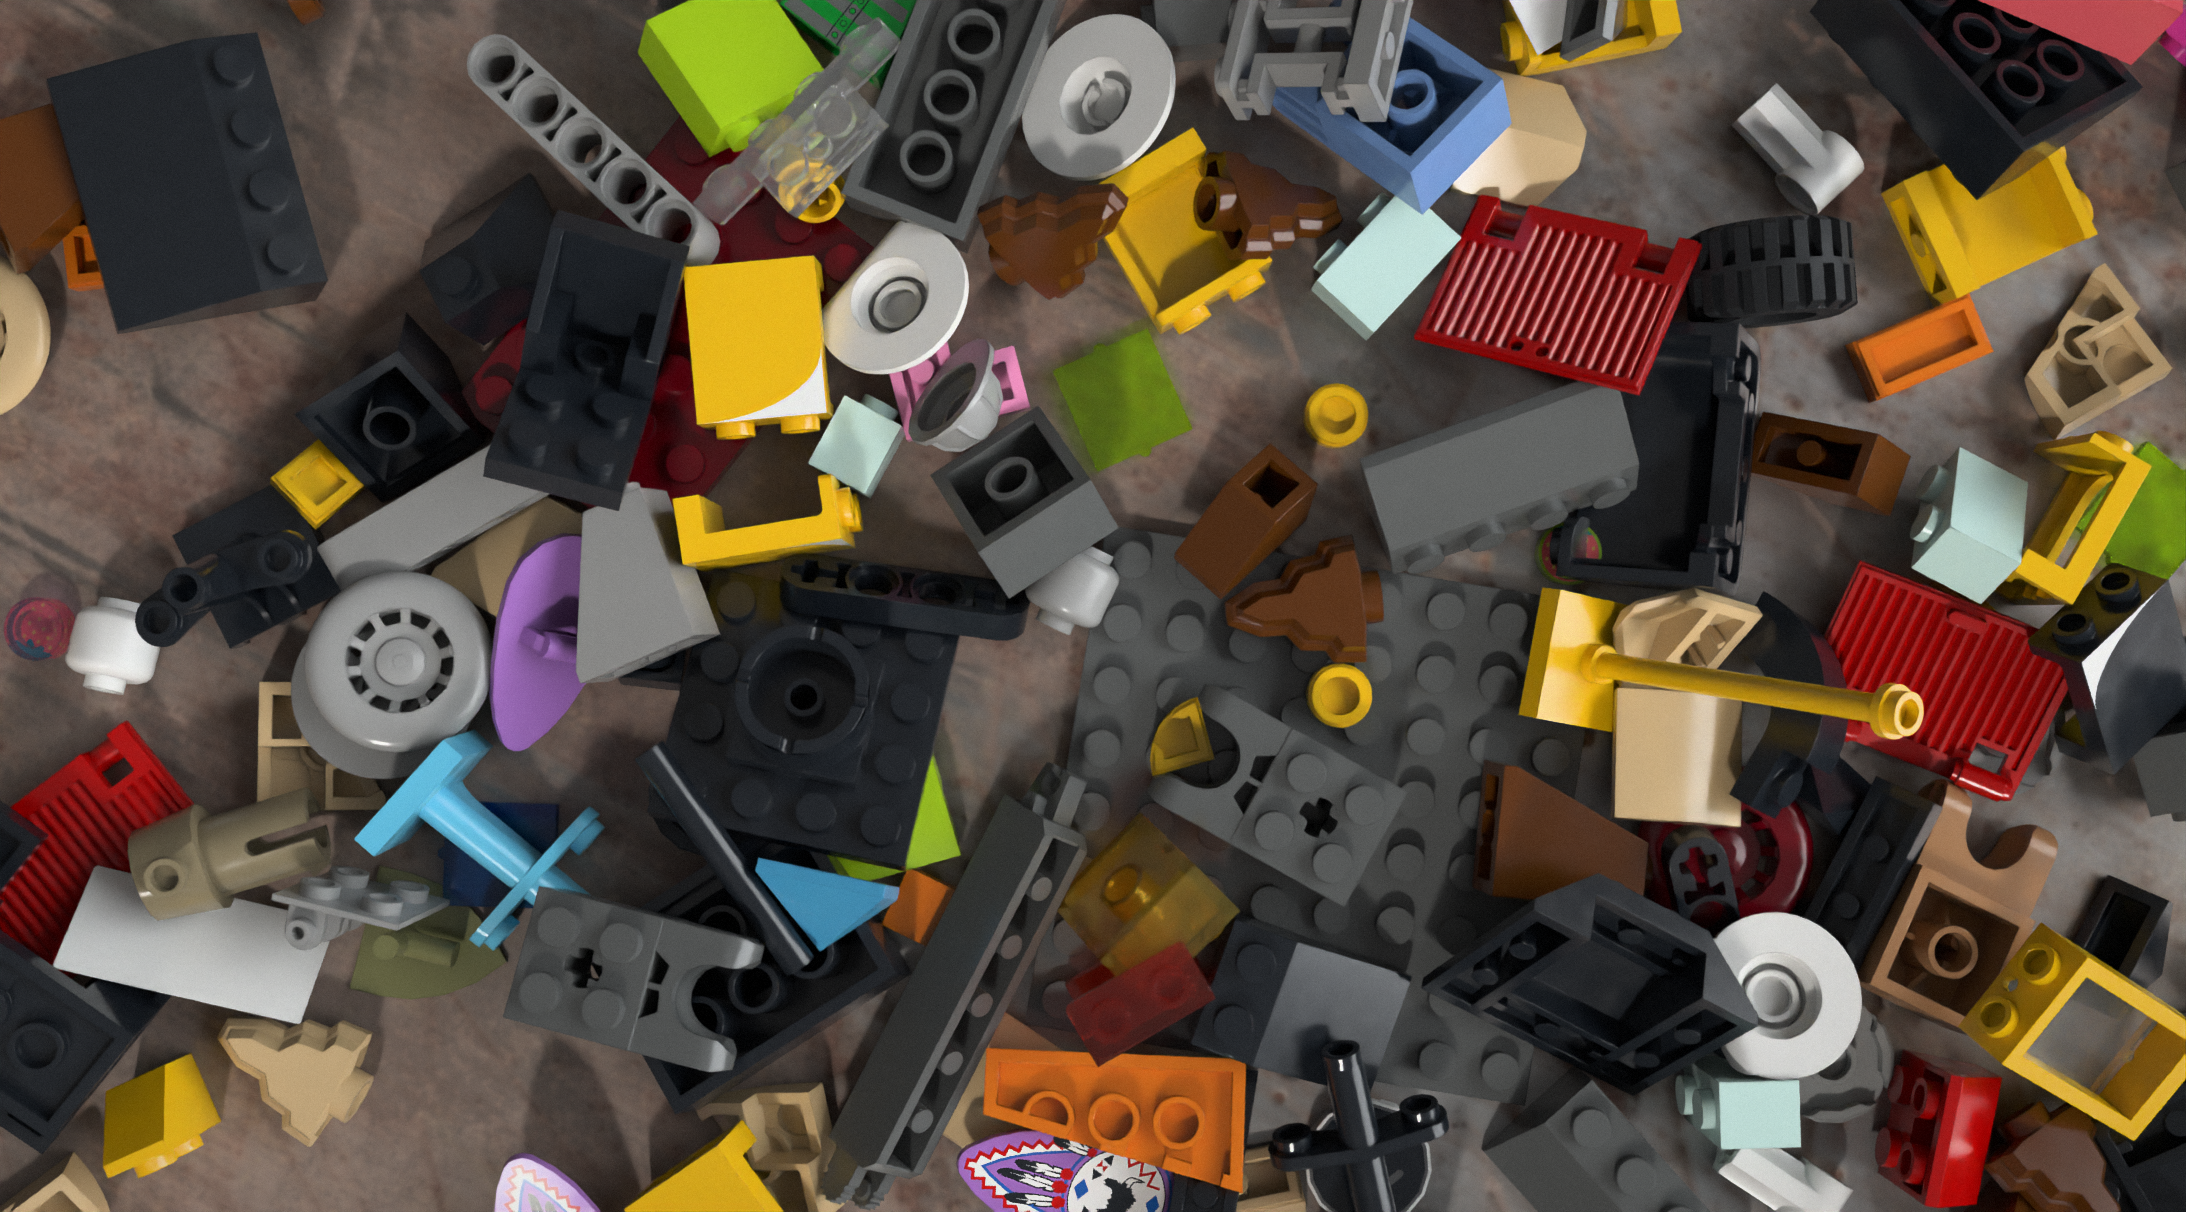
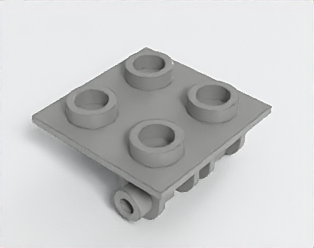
M351 866L330 867L327 873L316 877H304L300 880V883L273 893L271 900L289 904L285 924V937L287 941L296 949L310 950L317 947L321 942H328L347 931L362 926L364 923L398 931L448 907L450 899L429 895L430 888L422 883L396 880L388 885L369 880L370 873L366 870Z

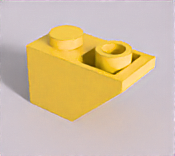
M192 1053L186 1054L106 1091L103 1168L108 1178L131 1168H134L138 1178L160 1170L177 1161L178 1157L203 1146L204 1143L200 1134L222 1122Z

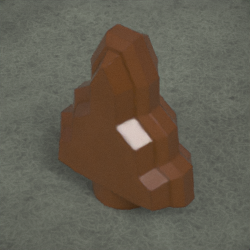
M1225 150L1220 153L1209 152L1206 155L1204 176L1195 191L1193 200L1194 218L1198 227L1202 230L1216 232L1220 246L1228 260L1267 259L1273 250L1289 249L1296 239L1318 238L1337 229L1343 221L1337 205V197L1315 186L1292 184L1276 169L1252 164L1241 153Z
M1114 183L1079 186L1062 196L1038 191L1019 200L1003 195L980 206L977 216L982 224L984 236L989 242L988 254L995 272L1003 281L1013 286L1020 285L1026 281L1048 300L1054 297L1064 298L1084 283L1086 276L1084 269L1097 258V241L1114 231L1127 207L1129 198Z
M1352 534L1319 541L1314 555L1289 561L1279 579L1252 583L1224 602L1227 625L1258 637L1286 635L1299 650L1325 651L1334 663L1367 662V624L1380 623L1384 620L1383 594L1378 571H1361Z
M2038 1099L2016 1110L1995 1126L2006 1143L2000 1146L1985 1162L1984 1168L2005 1193L2019 1192L2037 1212H2121L2120 1205L2104 1184L2107 1162L2093 1140L2097 1126L2090 1115L2068 1102L2049 1112L2042 1101Z

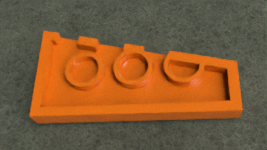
M986 1048L983 1115L1243 1193L1245 1063L1231 1058L1120 1054L1099 1066V1054L1106 1053Z

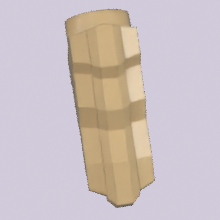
M231 1016L227 1018L217 1037L236 1067L259 1080L262 1101L282 1115V1129L307 1147L314 1144L333 1117L343 1123H347L363 1103L374 1080L373 1075L360 1069L373 1032L344 1020L332 1028L312 1020H306L289 1028L269 1017Z

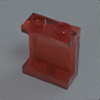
M1176 917L1065 981V986L1073 998V1001L1069 1002L1066 1006V1013L1097 1067L1216 999L1208 972Z

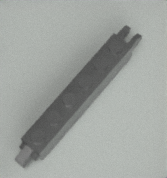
M1046 762L1022 800L1004 794L829 1135V1138L838 1147L828 1164V1171L824 1172L825 1176L822 1179L823 1185L821 1188H823L822 1195L826 1196L825 1200L838 1204H846L847 1200L855 1202V1206L861 1209L875 1210L876 1206H880L881 1201H884V1195L888 1194L896 1176L910 1179L923 1173L1087 854L1086 836L1071 827L1087 782L1071 771Z

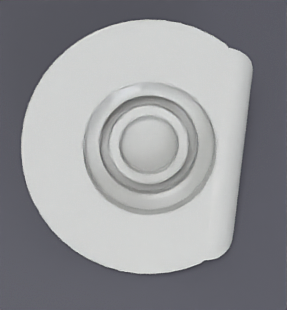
M898 221L822 309L824 344L828 350L846 366L868 374H891L904 371L931 357L954 333L967 305L969 293L968 272L957 248L940 232L912 223Z
M1767 912L1741 918L1725 927L1715 936L1713 940L1758 1014V1027L1721 1047L1728 1063L1736 1071L1768 1079H1798L1825 1069L1843 1054L1851 1043L1860 1021L1862 1009L1861 986L1858 974L1849 955L1828 931L1818 924L1797 915Z

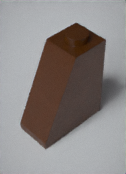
M52 103L0 119V243L18 275L31 270L84 220Z
M1484 760L1472 881L1473 888L1494 897L1534 900L1537 897L1600 873L1622 883L1626 888L1644 897V892L1650 888L1653 879V862L1648 854V842L1518 766L1499 761Z

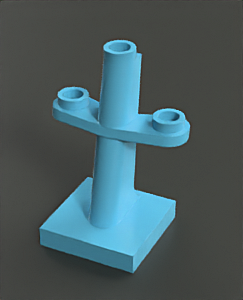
M474 729L443 739L354 840L372 856H377L410 840L421 826L427 822L509 886L512 890L469 939L479 948L486 944L492 951H495L520 924V921L512 913L524 899L534 906L539 886L569 889L590 895L555 864L569 849L580 856L601 834L605 827L596 820L600 814L589 806L542 855L477 801L463 783L465 777L493 747L491 743Z

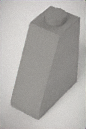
M631 482L627 484L619 511L596 506L583 512L576 673L580 683L612 681L720 635L696 569L682 563L675 512L667 491L641 488L639 482Z

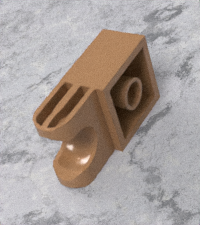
M1937 779L1923 786L1917 795L1938 804L1943 809L1857 974L1862 988L1945 1029L1967 1035L1958 1025L2032 932L2036 921L2031 919L2030 916L2055 862L2058 842L2052 832L2038 825H2020L2007 829L2000 836L1989 855L1980 862L1975 861L1968 850L1966 841V829L1972 812V800L1963 788L1953 785L1952 782L1946 779Z

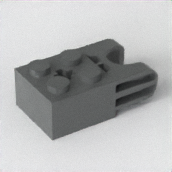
M1205 684L1198 696V701L1206 715L1222 724L1230 732L1236 744V759L1232 769L1226 777L1209 784L1192 783L1167 772L1154 776L1146 791L1156 803L1345 907L1408 792L1216 685ZM1319 798L1326 799L1327 803L1324 810L1329 814L1327 822L1322 827L1316 824L1314 830L1305 829L1307 820L1300 814L1302 806L1307 801L1316 806Z
M539 886L503 1018L702 1071L718 1072L733 1070L737 1055L734 1041L708 1030L694 1016L691 1005L692 990L697 979L706 970L716 966L731 969H753L761 963L765 945L756 938L690 922L682 918L569 889ZM592 961L602 966V973L599 978L592 977Z

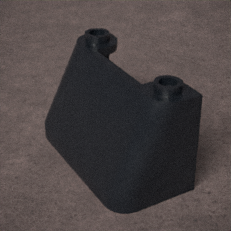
M1670 322L1640 396L1620 391L1639 460L1637 488L1630 491V495L1626 499L1611 507L1596 509L1591 505L1576 510V516H1568L1562 528L1556 527L1553 530L1550 541V560L1553 566H1557L1556 576L1568 580L1668 591L1697 588L1720 596H1736L1743 564L1761 378L1760 347L1740 323ZM1588 527L1597 535L1601 543L1602 559L1586 558Z

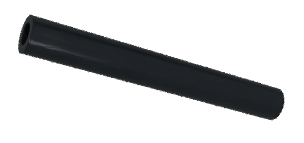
M663 740L637 756L635 761L786 976L792 975L807 965L814 958L813 954Z

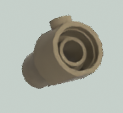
M301 788L211 816L201 804H194L133 831L128 838L130 869L140 899L150 915L159 921L230 908L236 893L311 870L312 876L315 877L332 862L330 858L331 842L327 824L272 842H267L262 838V836L307 823L310 820L309 814L321 810L315 795L309 788Z

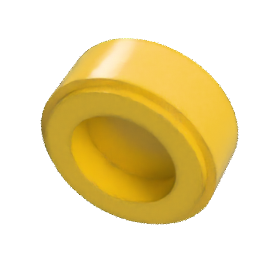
M1339 383L1325 385L1314 392L1308 399L1303 411L1304 427L1311 439L1321 446L1327 448L1348 446L1363 434L1367 426V404L1362 395L1348 385Z
M1333 663L1323 666L1310 678L1306 689V700L1311 713L1320 722L1331 727L1344 728L1358 723L1368 713L1372 703V688L1367 677L1356 667L1343 663Z

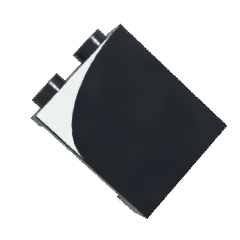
M2110 563L2081 589L2073 605H2064L2028 639V645L2032 654L2053 661L2062 667L2076 712L2054 734L2059 752L2115 775L2186 705V644L2170 583L2167 579L2119 563Z

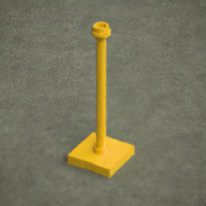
M1542 587L1518 714L1613 732L1614 690L1620 688L1616 681L1619 680L1869 722L1877 736L1895 740L1902 736H1911L1919 729L1923 720L1924 707L1920 696L1902 684L1885 683L1875 693L1618 654L1613 647L1612 628L1621 610L1628 605L1565 590Z

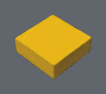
M319 439L270 478V484L315 530L365 489V485Z

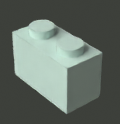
M1383 192L1378 195L1356 220L1365 229L1355 240L1347 246L1338 239L1313 266L1321 276L1311 290L1365 340L1383 324L1461 239L1430 208L1422 215L1398 197L1394 196L1391 200Z
M1961 447L1955 451L1942 467L1937 464L1930 467L1922 477L1915 494L1916 498L1920 500L1919 514L1910 531V538L1915 540L1911 568L1982 604L2021 564L2028 482Z
M1718 1055L1702 1057L1684 1068V1075L1677 1076L1675 1094L1680 1114L1685 1115L1686 1120L1720 1149L1801 1147L1798 1079L1779 1080L1758 1077L1757 1075H1746L1736 1071L1728 1063L1727 1059L1720 1058Z

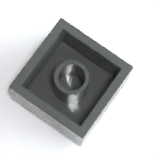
M1039 405L930 475L977 552L1008 598L1016 595L1119 528L1091 479Z

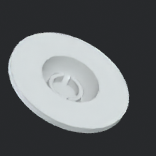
M1109 14L1091 18L1074 26L1059 37L1046 52L1022 113L1025 139L1035 158L1056 175L1075 181H1091L1105 178L1123 170L1137 160L1159 135L1168 118L1174 100L1176 87L1175 65L1170 49L1164 39L1142 20L1122 14Z

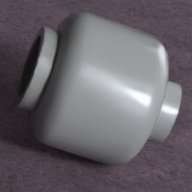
M1090 546L1026 587L1027 598L1030 602L1040 607L1035 619L1067 635L1071 634L1075 624L1084 628L1096 627L1101 622L1119 584V575L1110 566L1114 557Z

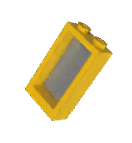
M2042 922L1958 1025L1962 1031L2002 1065L2133 1141L2138 1138L2186 1079V1017L2154 994Z

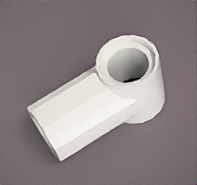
M1778 83L1772 86L1731 124L1777 173L1775 182L1781 194L1803 214L1817 215L1864 170V163L1855 148L1837 133L1829 130L1822 131Z
M1718 1147L1712 1166L1716 1172L1768 1205L1767 1210L1769 1212H1840L1853 1192L1850 1187L1805 1157L1801 1156L1798 1160L1782 1148L1720 1149Z

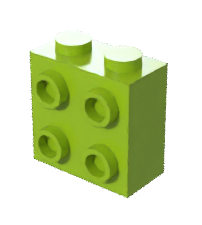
M776 0L686 1L646 20L637 52L709 158L729 147L733 152H739L750 147L764 135L765 129L784 120L786 125H792L807 117L818 105L816 99L827 76L821 64Z

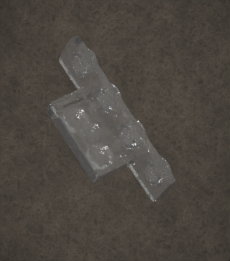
M879 17L873 19L868 25H861L854 29L841 44L840 54L822 72H815L800 83L794 93V100L778 117L761 123L750 135L748 147L731 164L723 165L709 175L703 184V192L693 202V205L699 212L714 222L724 225L764 186L788 213L798 218L889 126L885 119L858 90L897 52L901 42L897 35Z

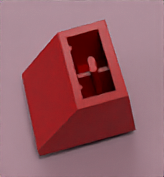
M1903 1049L1900 1065L1894 1066V1073L1888 1085V1098L1892 1104L1887 1127H1883L1880 1130L1876 1139L1875 1159L1879 1165L1877 1173L1924 1206L1946 1208L1976 1205L2002 1077L1977 1064Z

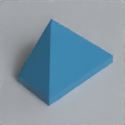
M758 858L755 869L756 873L819 951H822L896 902L900 887Z

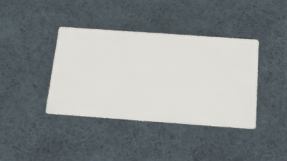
M95 866L52 966L58 970L299 1024L302 1021L330 941L321 942L317 947L310 950L296 949L285 937L288 910L234 898L230 908L157 921L150 915L140 899L131 873Z

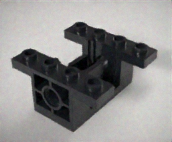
M0 801V895L49 836L2 801ZM0 899V906L4 902L2 899ZM0 930V1126L43 1154L172 995L98 978H92L82 987Z

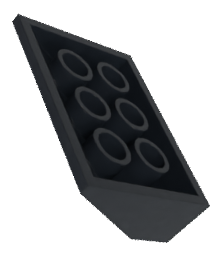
M1818 0L1809 11L1827 31L1829 37L1846 52L1868 77L1872 86L1885 96L1909 123L1912 131L1924 140L1952 172L1954 178L1976 200L2019 178L2134 97L2143 88L2117 58L2096 51L1978 0Z
M257 32L187 40L46 79L47 89L117 334L317 300L328 279Z
M751 838L737 845L754 871L758 858L850 877L835 856ZM708 864L640 907L761 940ZM757 874L814 958L797 972L786 976L765 946L761 963L753 969H731L716 966L706 970L697 979L691 996L694 1016L708 1030L732 1039L737 1049V1055L733 1070L718 1072L702 1071L642 1055L675 1115L701 1109L911 975L912 971L887 929L882 925L879 916L876 914L822 951H819ZM592 961L591 965L598 977H600L602 966Z

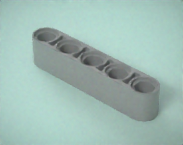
M498 34L483 37L474 44L468 54L466 64L468 75L474 84L629 228L636 232L672 241L675 232L680 227L691 223V232L687 239L681 243L690 246L686 267L709 265L713 262L720 246L719 233L713 223L524 49L509 37ZM514 66L511 75L504 81H501L504 72ZM554 105H558L553 117L542 122L547 110ZM598 144H602L598 156L591 162L585 163L586 155L590 149ZM647 183L646 191L642 198L635 203L628 204L629 196L633 189Z
M489 445L326 540L317 547V550L342 591L356 581L375 574L392 571L415 572L546 497L549 493L483 477Z

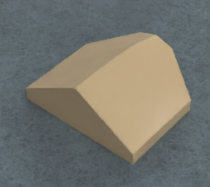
M1488 68L1503 78L1512 124L1451 185L1450 192L1478 198L1481 194L1497 197L1500 199L1501 204L1522 209H1528L1529 205L1538 206L1578 169L1587 131L1563 85Z
M1689 588L1637 600L1621 610L1612 628L1613 647L1618 654L1717 669L1763 615L1756 606L1697 588ZM1616 680L1620 688L1678 691Z

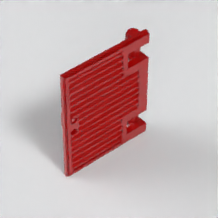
M1481 194L1477 198L1460 235L1461 239L1457 242L1414 334V339L1640 396L1698 259L1702 244L1695 240L1679 237L1675 248L1649 243L1648 233L1645 229L1529 205L1525 215L1502 211L1499 198ZM1488 234H1490V235H1495V236H1499V237H1503V238L1512 239L1513 241L1507 240V239L1498 238V237L1489 236ZM1635 267L1641 268V269L1650 270V271H1655V272H1659V273H1664V274L1662 275V274H1658V273H1653V272H1649V271H1644V270L1636 269ZM1515 347H1521V350H1513Z
M1862 560L1858 561L1824 634L1825 639L1832 647L1841 665L1847 689L1875 693L1885 683L1902 684L1920 696L1924 707L1922 723L1919 729L1911 736H1902L1895 740L1881 738L1873 732L1869 722L1848 719L1844 742H1858L1952 780L1953 785L1996 802L2000 800L2008 802L2013 798L2068 691V686L2062 667L2059 664L2034 655L2030 651L2028 639L2040 628ZM1951 609H1957V611H1956V610L1951 611V612L1948 614V616H1947V613H1948L1949 610H1951ZM1977 743L2005 754L1996 773L1970 764L1969 758Z
M128 720L106 734L108 738L91 751L78 755L10 807L49 836L0 895V899L4 901L0 906V930L51 965L54 963L94 867L102 866L131 873L128 857V838L131 833L194 805V802ZM125 758L134 771L112 786L103 773ZM59 970L71 979L78 975L76 973Z

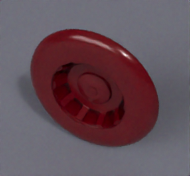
M1796 800L1786 808H1782L1776 819L1741 802V812L1745 809L1752 814L1748 821L1744 822L1741 820V827L1702 826L1717 838L1727 854L1741 918L1767 912L1790 914L1795 909L1809 884L1814 858L1811 830L1806 816ZM1641 821L1637 837L1649 843L1648 854L1653 862V879L1650 888L1645 894L1649 900L1672 910L1661 863V847L1665 838L1673 830L1683 825L1673 824V822ZM1763 830L1766 838L1765 844H1759L1756 836L1757 831ZM1699 846L1689 849V859L1684 863L1695 877L1697 883L1706 882L1700 873L1698 857L1704 853ZM1760 856H1767L1763 872L1758 871L1757 867ZM1750 878L1753 879L1755 884L1744 892L1741 886ZM1713 901L1702 903L1693 910L1690 921L1702 928L1713 926L1722 915V905Z

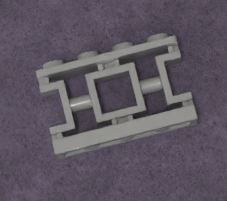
M1238 0L1232 3L1228 16L1230 34L1224 57H1220L1216 62L1214 82L1218 95L1223 97L1235 120H1250L1253 108L1257 115H1270L1276 87H1322L1321 94L1332 115H1344L1346 107H1354L1360 122H1386L1413 0H1342L1341 7L1296 8L1298 0ZM1272 36L1275 43H1296L1294 52L1267 53L1270 37ZM1352 41L1348 62L1343 52H1321L1323 42Z

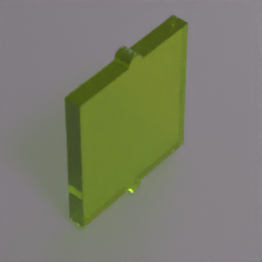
M1148 328L1107 347L1102 343H1098L1094 346L1093 353L1053 370L1055 379L1097 472L1138 454L1142 457H1148L1151 454V448L1193 430Z
M2143 442L2133 455L2152 467L2103 553L2106 555L2105 563L2107 565L2119 563L2169 580L2186 560V469L2182 470L2150 442ZM2112 481L2105 486L2084 511L2075 527V530L2081 535Z

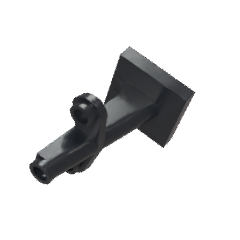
M269 485L172 535L187 566L170 571L163 581L162 588L139 605L135 615V625L138 634L145 642L156 647H168L182 639L211 611L229 648H241L251 643L250 639L277 625H286L305 615L306 610L336 596L341 591L317 550V547L326 540L319 528L315 530L272 485Z
M1354 1040L1331 1042L1322 1048L1321 1061L1336 1129L1311 1131L1310 1127L1303 1123H1290L1277 1128L1273 1132V1140L1268 1146L1271 1164L1274 1168L1286 1172L1344 1164L1354 1212H1397L1384 1156L1443 1136L1449 1129L1447 1111L1442 1105L1438 1104V1100L1434 1096L1418 1094L1404 1099L1399 1104V1111L1376 1120L1359 1043Z

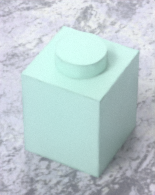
M868 394L863 396L860 403L844 395L808 464L825 475L832 474L845 486L871 499L905 436L904 428L894 422L899 412Z

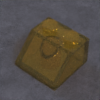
M1140 812L1072 881L1057 911L1095 956L1148 1005L1163 989L1170 986L1176 980L1179 973L1209 942L1216 939L1222 933L1225 926L1240 910Z

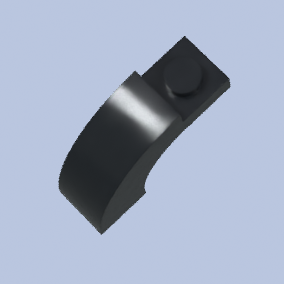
M1763 591L1755 605L1763 616L1734 649L1753 660L1765 677L1847 689L1841 665L1825 637L1803 616ZM1771 706V714L1766 731L1729 795L1776 819L1781 809L1789 806L1799 794L1803 783L1802 773L1808 763L1831 775L1844 745L1848 719Z

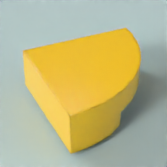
M1197 696L1174 707L1159 724L1150 749L1152 776L1215 759Z

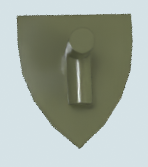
M381 865L376 882L388 885L396 880L422 883L430 888L429 895L450 899V905L398 931L365 923L349 989L378 996L410 1000L442 996L477 983L508 962L500 946L495 951H492L486 944L479 948L469 940L484 920L468 902L440 883L411 872Z

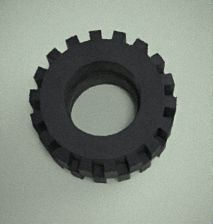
M1826 215L1768 217L1712 227L1688 238L1702 244V249L1686 285L1688 322L1740 323L1744 328L1770 327L1837 316L1858 304L1852 224L1845 220Z

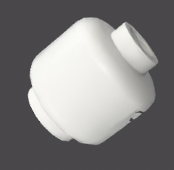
M100 597L97 606H87L77 613L65 655V662L75 672L85 675L83 687L100 692L123 695L126 684H142L152 678L161 647L148 644L138 634L135 625V615L140 605L139 603L117 598Z

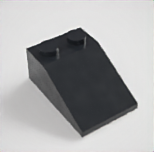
M1230 910L1187 1029L1190 1043L1253 1067L1327 1086L1321 1061L1322 1048L1337 1040H1354L1360 1045L1371 1092L1412 976Z

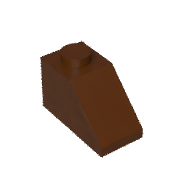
M1763 411L1755 433L1751 476L1831 504L1890 517L1911 456L1878 433Z

